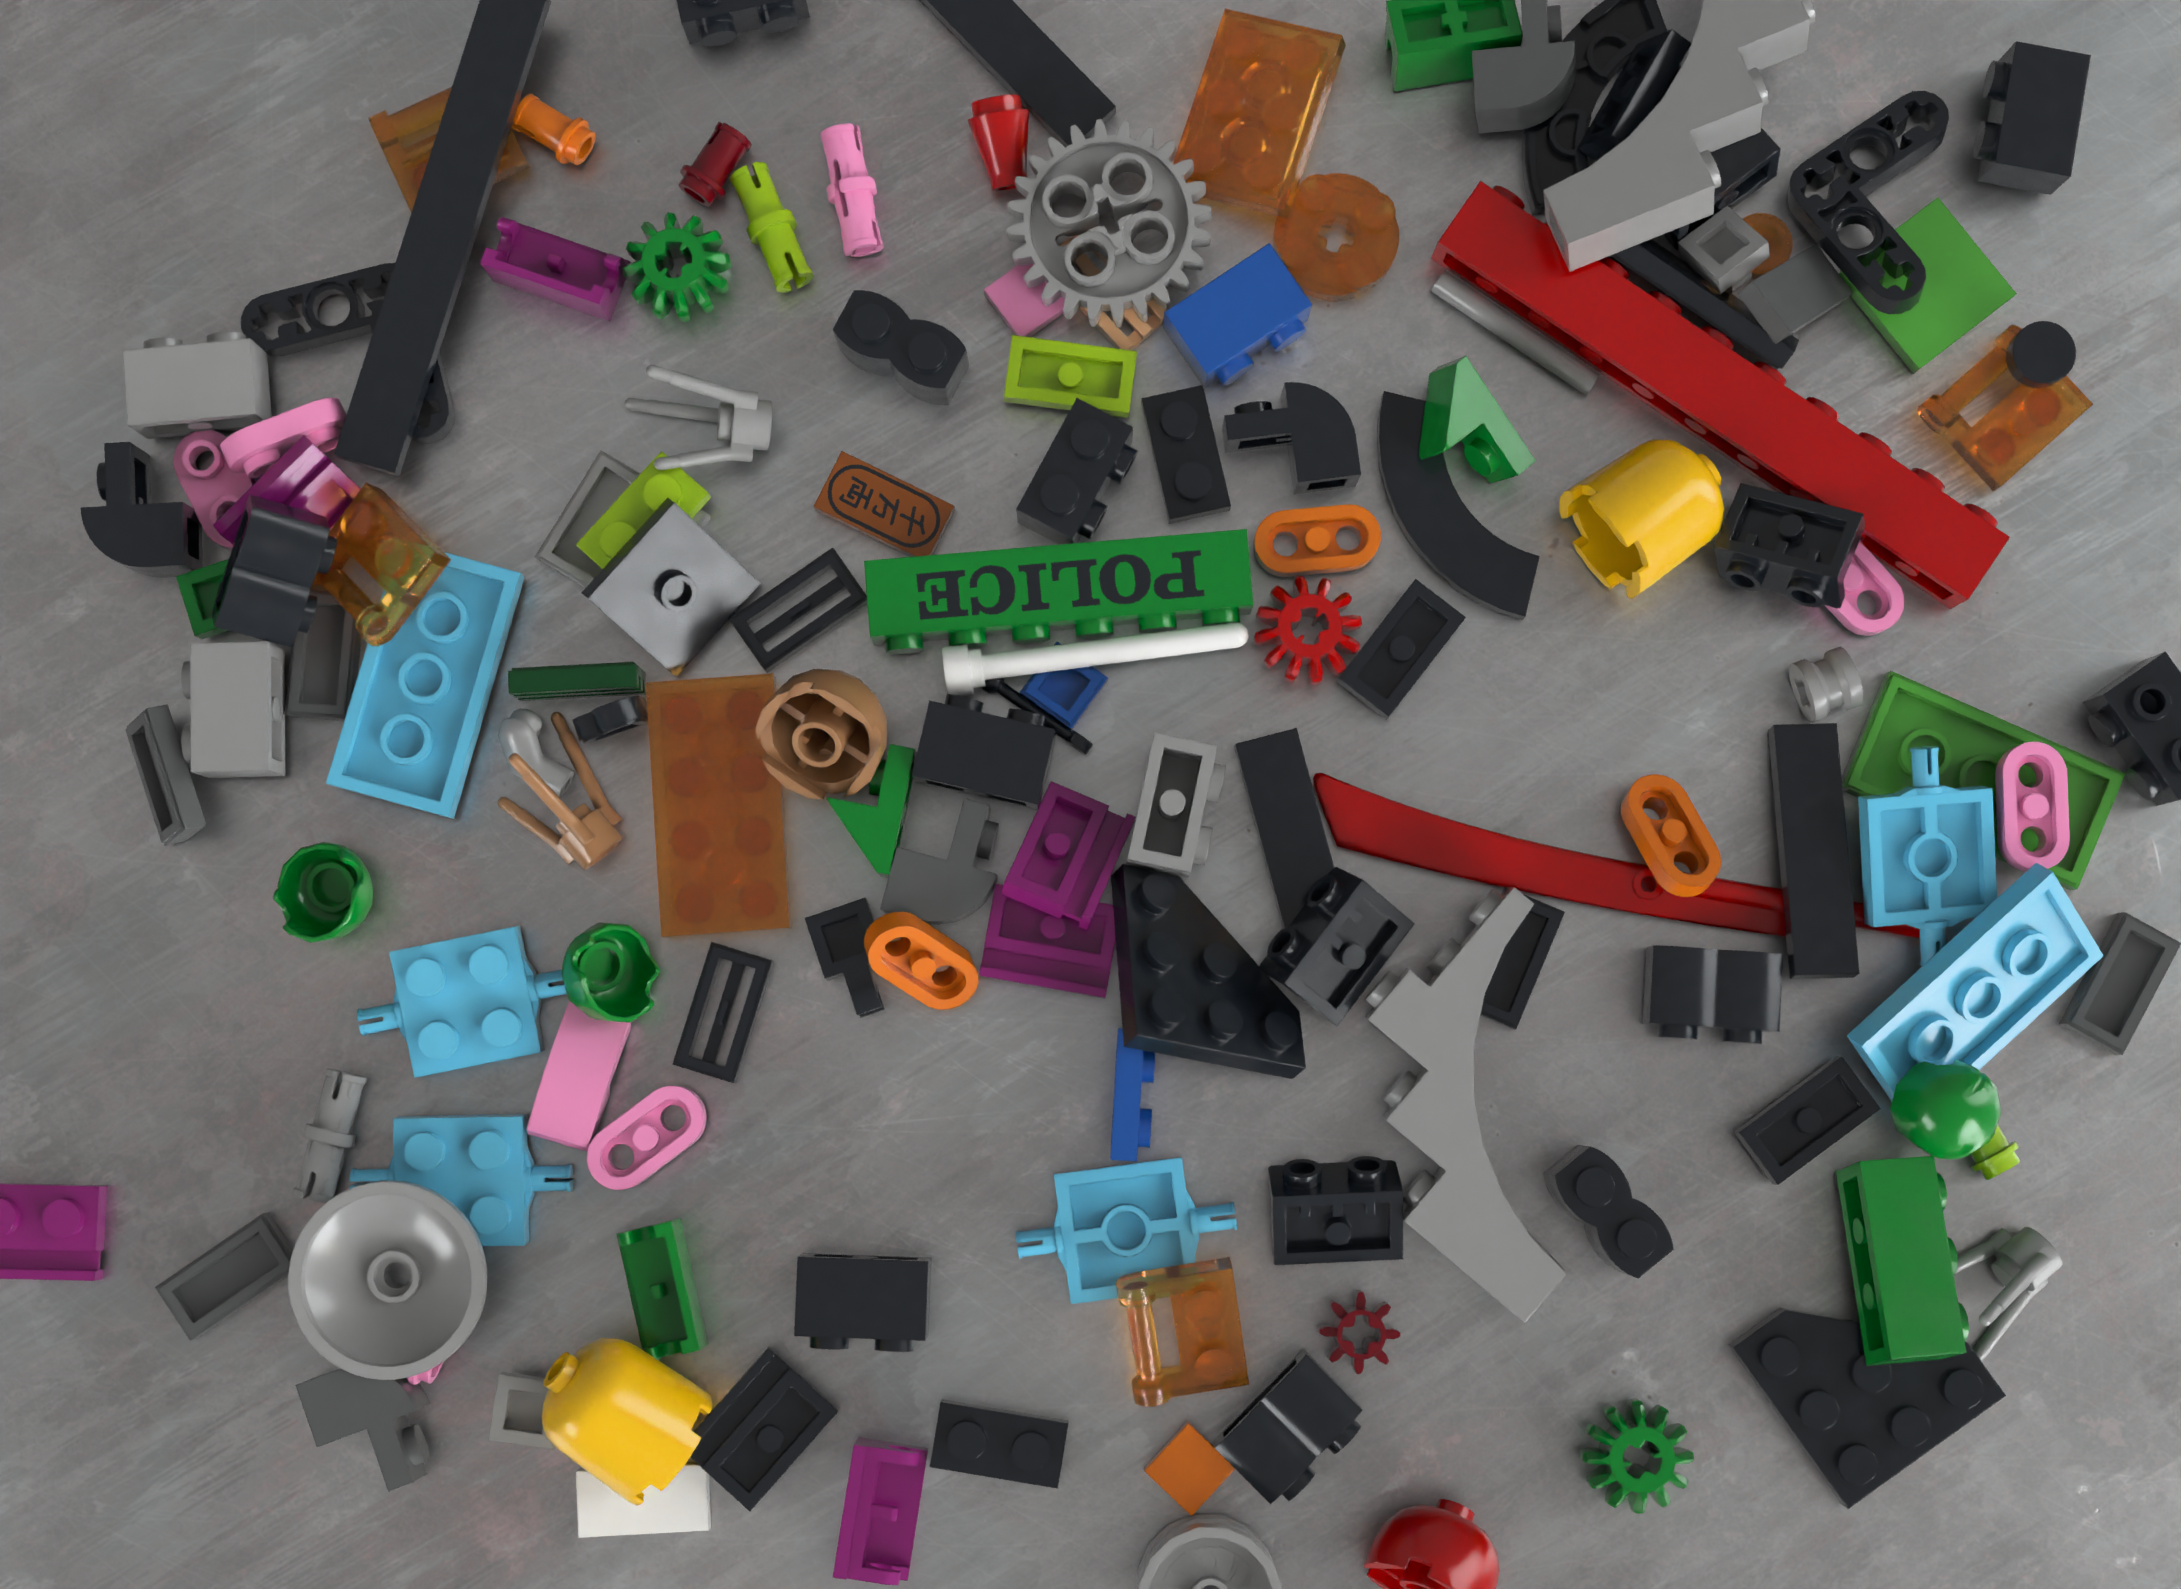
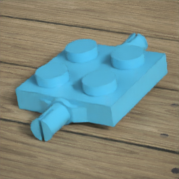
M1937 746L1910 748L1913 786L1905 787L1893 794L1858 797L1864 924L1872 927L1905 924L1918 928L1920 932L1921 966L1927 963L1947 944L1946 927L1954 926L1968 918H1976L1997 899L1992 788L1986 786L1951 788L1940 785L1939 747Z
M519 925L390 951L389 955L396 984L394 1003L357 1010V1022L383 1017V1020L359 1025L362 1036L399 1028L408 1044L414 1078L543 1052L545 1048L539 1023L541 999L567 993L564 984L552 985V982L563 980L562 969L536 974L535 969L526 957Z
M527 1114L398 1116L393 1119L394 1154L389 1169L352 1168L350 1173V1182H356L350 1186V1189L369 1183H359L357 1181L397 1180L418 1184L439 1193L452 1202L465 1215L476 1231L482 1246H525L529 1242V1208L535 1192H572L574 1178L549 1179L571 1177L574 1174L572 1164L534 1166V1160L527 1145Z
M1182 1157L1054 1174L1058 1203L1054 1227L1026 1231L1018 1230L1016 1231L1017 1243L1043 1241V1243L1018 1246L1019 1259H1022V1257L1058 1253V1257L1067 1272L1071 1304L1199 1287L1195 1257L1199 1233L1229 1229L1237 1230V1221L1235 1217L1210 1220L1211 1217L1235 1214L1234 1202L1195 1208V1204L1186 1190Z

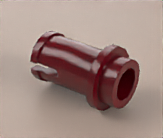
M718 122L715 126V131L691 166L684 165L680 170L683 178L678 184L679 188L690 198L707 207H710L715 199L722 200L725 196V191L722 187L744 154L751 148V142L734 127Z

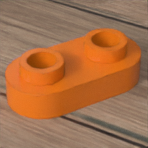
M1345 504L1282 510L1268 515L1260 523L1254 537L1253 550L1260 566L1270 574L1279 577L1354 571L1366 566L1375 556L1381 542V530L1373 514L1358 505ZM1342 530H1350L1357 535L1359 544L1353 550H1344L1338 546L1336 534ZM1279 536H1288L1294 540L1296 551L1290 556H1281L1274 550L1273 541Z
M1651 774L1636 780L1622 801L1621 816L1653 876L1662 888L1676 896L1693 897L1703 893L1720 871L1721 855L1690 798L1679 783L1667 776ZM1643 808L1654 810L1659 815L1660 820L1649 818ZM1674 862L1685 864L1691 874L1680 871L1674 865Z
M892 912L879 917L868 927L864 936V948L873 971L926 1006L939 1010L952 1009L964 1004L975 993L979 978L971 954L963 946L919 917L907 912ZM902 937V938H901L900 940H898V941L889 942V941H891V940H893V939H895V938ZM941 966H949L944 971L935 972Z

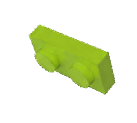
M1012 335L1004 402L1070 410L1076 398L1111 416L1129 418L1137 351Z
M662 451L575 544L601 569L610 562L667 498L675 502L691 518L711 499L710 494L680 467L657 470L654 466V461L660 457H667Z

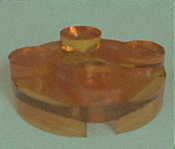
M1330 173L1327 175L1315 174L1308 176L1297 189L1287 196L1279 209L1273 231V248L1306 295L1329 302H1341L1352 299L1356 294L1366 292L1372 286L1375 287L1388 274L1393 264L1399 245V227L1395 217L1396 209L1394 203L1373 184L1354 175ZM1334 223L1346 226V233L1353 236V244H1342L1338 252L1327 250V239L1318 235L1322 227L1331 228Z

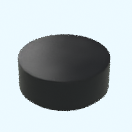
M2038 321L2024 327L2011 339L2006 350V363L2010 373L2018 382L2030 388H2046L2054 385L2071 371L2076 359V347L2071 335L2062 326L2049 321Z

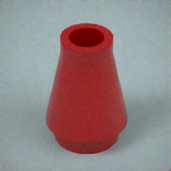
M1016 94L977 100L971 103L973 117L968 119V124L990 177L992 191L1016 189V176L1027 177L1029 110L1022 109L1020 95Z

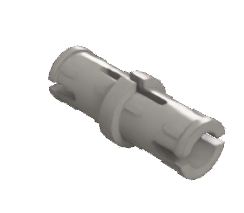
M326 1068L325 1071L326 1077L313 1124L307 1123L305 1126L303 1137L309 1140L298 1181L292 1193L301 1198L309 1196V1200L326 1203L335 1197L346 1150L355 1146L357 1135L351 1132L363 1087L367 1082V1077L357 1074L350 1075L349 1072Z

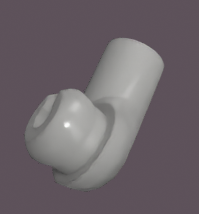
M521 708L513 711L510 718L502 721L498 734L509 770L512 774L522 779L508 762V757L512 753L519 754L556 795L562 798L572 782L575 771L542 755L537 738L541 734L542 721L535 712Z

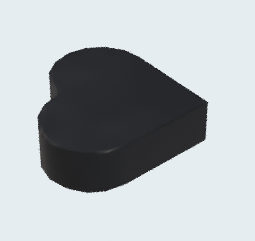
M632 696L595 708L591 712L581 715L572 721L579 742L586 744L648 724L652 716L646 698Z

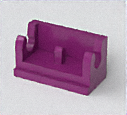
M505 217L498 219L497 229L501 231L496 250L486 247L480 261L481 266L493 282L609 322L611 321L626 281L623 275V268L631 263L629 260L523 225Z
M858 1437L853 1446L833 1578L852 1579L885 1585H899V1580H908L928 1448Z

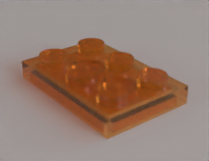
M1225 9L1173 164L1190 158L1193 160L1194 171L1185 182L1204 181L1206 194L1202 198L1288 219L1346 46L1343 36Z

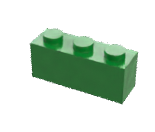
M1922 1156L1859 1161L1836 1171L1866 1366L1939 1360L1967 1353L1965 1341L1969 1333V1321L1964 1306L1958 1302L1954 1275L1958 1268V1255L1954 1242L1951 1238L1947 1237L1943 1213L1947 1203V1189L1943 1177L1936 1171L1934 1157Z

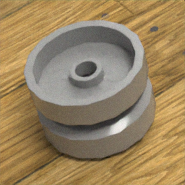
M1193 1514V1516H1188L1168 1524L1148 1544L1137 1571V1589H1202L1207 1585L1216 1586L1218 1589H1283L1268 1547L1247 1525L1218 1514Z

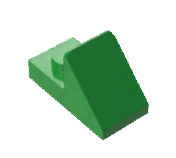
M1467 356L1438 366L1429 373L1419 447L1420 459L1441 454L1461 440L1465 446L1464 454L1468 463L1478 474L1484 476L1489 484L1518 476L1535 463L1536 460Z
M889 744L887 758L881 759L878 769L870 781L869 795L879 796L877 807L835 798H826L875 871L881 877L889 878L896 849L901 844L913 784L912 772L917 755L914 748Z

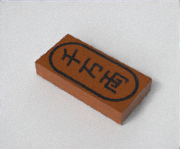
M841 451L813 506L815 511L909 557L933 555L955 512L954 505Z

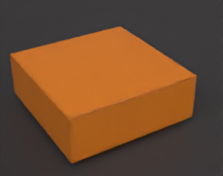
M1189 1421L1179 1429L1144 1467V1472L1191 1516L1235 1470L1214 1448V1445Z

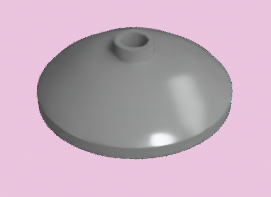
M382 1180L369 1182L346 1190L330 1199L314 1213L304 1226L296 1241L290 1259L288 1273L290 1303L298 1326L306 1339L321 1356L335 1366L354 1375L370 1379L395 1380L408 1378L426 1372L445 1361L464 1344L474 1330L486 1299V1258L479 1237L469 1220L444 1196L424 1186L405 1181ZM394 1262L402 1263L409 1271V1279L405 1285L395 1283L390 1276V1268Z

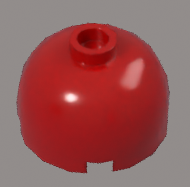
M1439 1499L1435 1507L1415 1505L1394 1513L1380 1528L1364 1564V1568H1369L1367 1576L1370 1580L1383 1589H1496L1500 1569L1498 1553L1492 1541L1483 1529L1472 1522L1475 1514L1467 1507L1447 1499Z

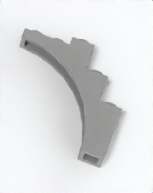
M1703 0L1701 16L1686 60L1657 106L1629 137L1591 166L1544 190L1545 218L1569 272L1714 214L1715 188L1721 186V177L1711 152L1761 132L1762 107L1769 103V97L1759 70L1807 51L1810 24L1816 21L1812 0Z
M1508 887L1502 895L1493 888L1476 906L1468 917L1476 926L1461 944L1450 938L1427 965V968L1435 974L1427 984L1408 968L1399 977L1389 970L1365 1000L1373 1006L1366 1015V1018L1423 1066L1416 1076L1409 1070H1406L1383 1098L1390 1105L1383 1114L1385 1120L1440 1166L1434 1175L1426 1169L1423 1170L1403 1193V1201L1408 1205L1403 1210V1221L1525 1324L1567 1273L1526 1230L1502 1193L1483 1146L1474 1098V1043L1485 992L1506 944L1534 905L1532 901L1515 887Z

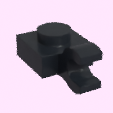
M866 897L806 917L805 921L824 978L829 981L844 975L856 1014L860 1018L885 1010L864 948L865 933L868 927L875 921Z

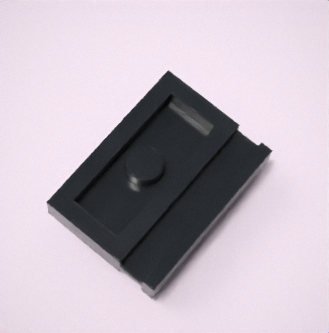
M767 1347L694 1429L693 1432L698 1434L701 1440L690 1457L748 1511H751L837 1414L838 1410Z

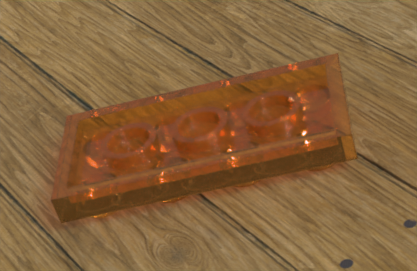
M773 673L646 683L661 937L663 938L792 929L783 785L768 772L762 759L766 753L761 745L760 736L756 741L755 727L764 705L770 696L777 691L776 676Z

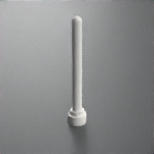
M1233 622L982 655L981 649L968 650V645L964 644L942 647L947 693L966 696L974 695V688L986 687L985 680L1238 648L1247 642L1249 634L1243 624Z

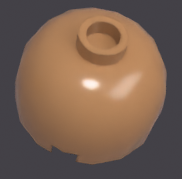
M812 669L793 675L770 696L761 711L755 727L756 741L760 736L761 745L766 753L762 761L768 772L787 789L809 799L823 800L827 793L840 794L846 792L844 797L856 794L873 778L888 741L887 717L875 692L861 679L841 670Z

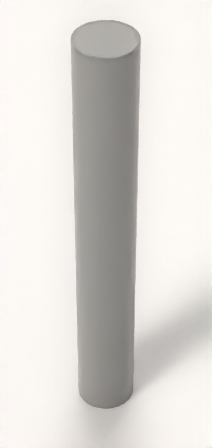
M1444 270L1433 286L1431 292L1586 396L1601 374L1446 270Z

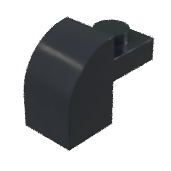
M1285 382L1280 396L1282 408L1272 409L1271 402L1256 401L1238 405L1234 408L1235 414L1224 416L1222 434L1225 453L1287 446L1293 494L1356 487L1361 476L1355 429L1345 408L1328 392L1310 384Z
M131 442L104 443L105 462L99 463L97 467V487L100 497L106 501V506L81 507L83 525L93 544L112 560L135 572L150 577H176L202 568V525L194 508L184 502L151 504L150 455Z

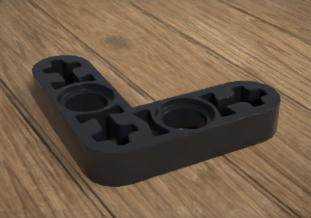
M1912 91L1901 96L1801 163L1793 171L1789 181L1787 203L1794 217L1868 303L1878 311L1886 314H1902L1911 310L1919 302L1926 280V270L1921 259L1866 196L1935 151L1942 144L1949 121L1948 108L1940 97L1927 91ZM1908 116H1911L1916 121H1921L1925 118L1931 120L1928 131H1925L1923 127L1918 125L1903 134L1906 129ZM1903 134L1900 147H1898L1895 138ZM1860 146H1873L1883 153L1885 162L1875 169L1859 168L1852 162L1850 153ZM1837 166L1840 177L1832 181ZM1832 181L1829 185L1827 199L1824 200L1818 194L1811 195L1809 198L1805 196L1807 184L1810 183L1812 187L1819 189ZM1849 224H1859L1871 231L1874 240L1864 248L1853 249L1841 243L1838 232ZM1885 251L1881 266L1876 259ZM1885 271L1894 279L1905 275L1908 278L1905 290L1902 291L1897 285L1890 286L1887 289L1884 288L1882 285Z
M384 263L261 295L252 299L244 308L241 316V330L246 335V339L250 338L267 355L272 357L286 356L373 334L383 300L380 299L366 303L372 315L365 317V306L356 291L359 288H363V291L370 299L385 296L395 263ZM333 294L346 296L350 302L348 317L342 323L335 326L321 324L318 318V307L322 300ZM302 303L303 316L311 328L309 332H305V329L297 321L283 324L278 327L279 337L273 340L263 331H259L260 327L268 324L267 314L275 312L282 320L301 317L296 309V305ZM440 351L431 378H434V382L429 383L425 399L432 407L439 408V412L430 415L431 425L423 428L418 422L416 423L412 440L421 444H434L443 440L452 431L455 423V408Z

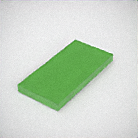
M1890 671L1884 675L1842 775V786L1844 792L1856 797L1893 794L1905 787L1913 786L1910 748L1937 746L1939 747L1940 785L1951 788L1972 786L1992 788L1995 858L2007 863L2000 853L1997 841L1995 771L1998 761L2009 749L2027 742H2041L2050 745L2062 756L2067 768L2070 842L2064 858L2058 864L2048 869L2055 874L2063 888L2071 891L2078 889L2126 773ZM2022 765L2018 772L2019 780L2024 786L2031 788L2036 781L2035 772L2031 767ZM2026 828L2021 834V843L2026 850L2033 852L2038 846V837L2034 831Z

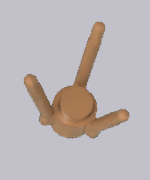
M554 712L551 714V722L595 810L591 811L583 803L571 811L535 770L516 753H512L508 757L509 764L559 818L560 822L555 828L562 837L507 797H501L498 800V806L554 848L568 865L576 861L583 870H587L608 854L623 839L622 835L614 827L622 818L606 800L563 715L560 712Z

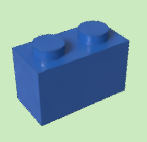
M1268 243L1165 311L1163 329L1204 389L1217 380H1220L1223 386H1226L1246 374L1255 365L1251 358L1268 346L1272 345L1275 351H1280L1300 338L1307 330L1303 323L1308 321L1312 303L1271 244Z

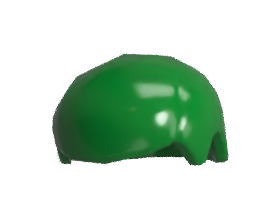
M329 842L301 847L282 866L277 885L278 888L273 894V900L280 906L286 920L283 929L289 935L309 943L347 936L366 920L373 903L372 880L363 861L352 849Z
M598 922L582 932L570 943L562 964V978L569 1001L584 1014L597 1020L630 1023L649 1012L654 1006V1000L650 997V989L654 979L660 973V968L650 955L645 938L631 926Z
M1954 1060V1063L1949 1065H1935L1924 1061L1914 1065L1896 1085L1890 1110L1895 1129L1926 1154L1940 1159H1960L1980 1149L1994 1137L2001 1115V1104L1997 1086L1986 1074L1980 1072L1978 1068L1959 1060Z

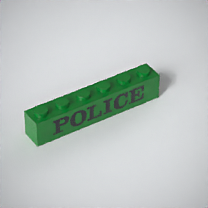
M1247 529L864 561L870 638L874 646L885 645L887 654L921 652L924 650L923 642L949 640V646L967 644L968 649L986 646L987 636L1012 634L1013 643L1030 644L1050 640V631L1075 629L1076 638L1087 639L1111 636L1114 634L1113 626L1138 624L1140 633H1155L1176 630V621L1202 619V626L1233 622L1240 623V615H1250L1254 605Z

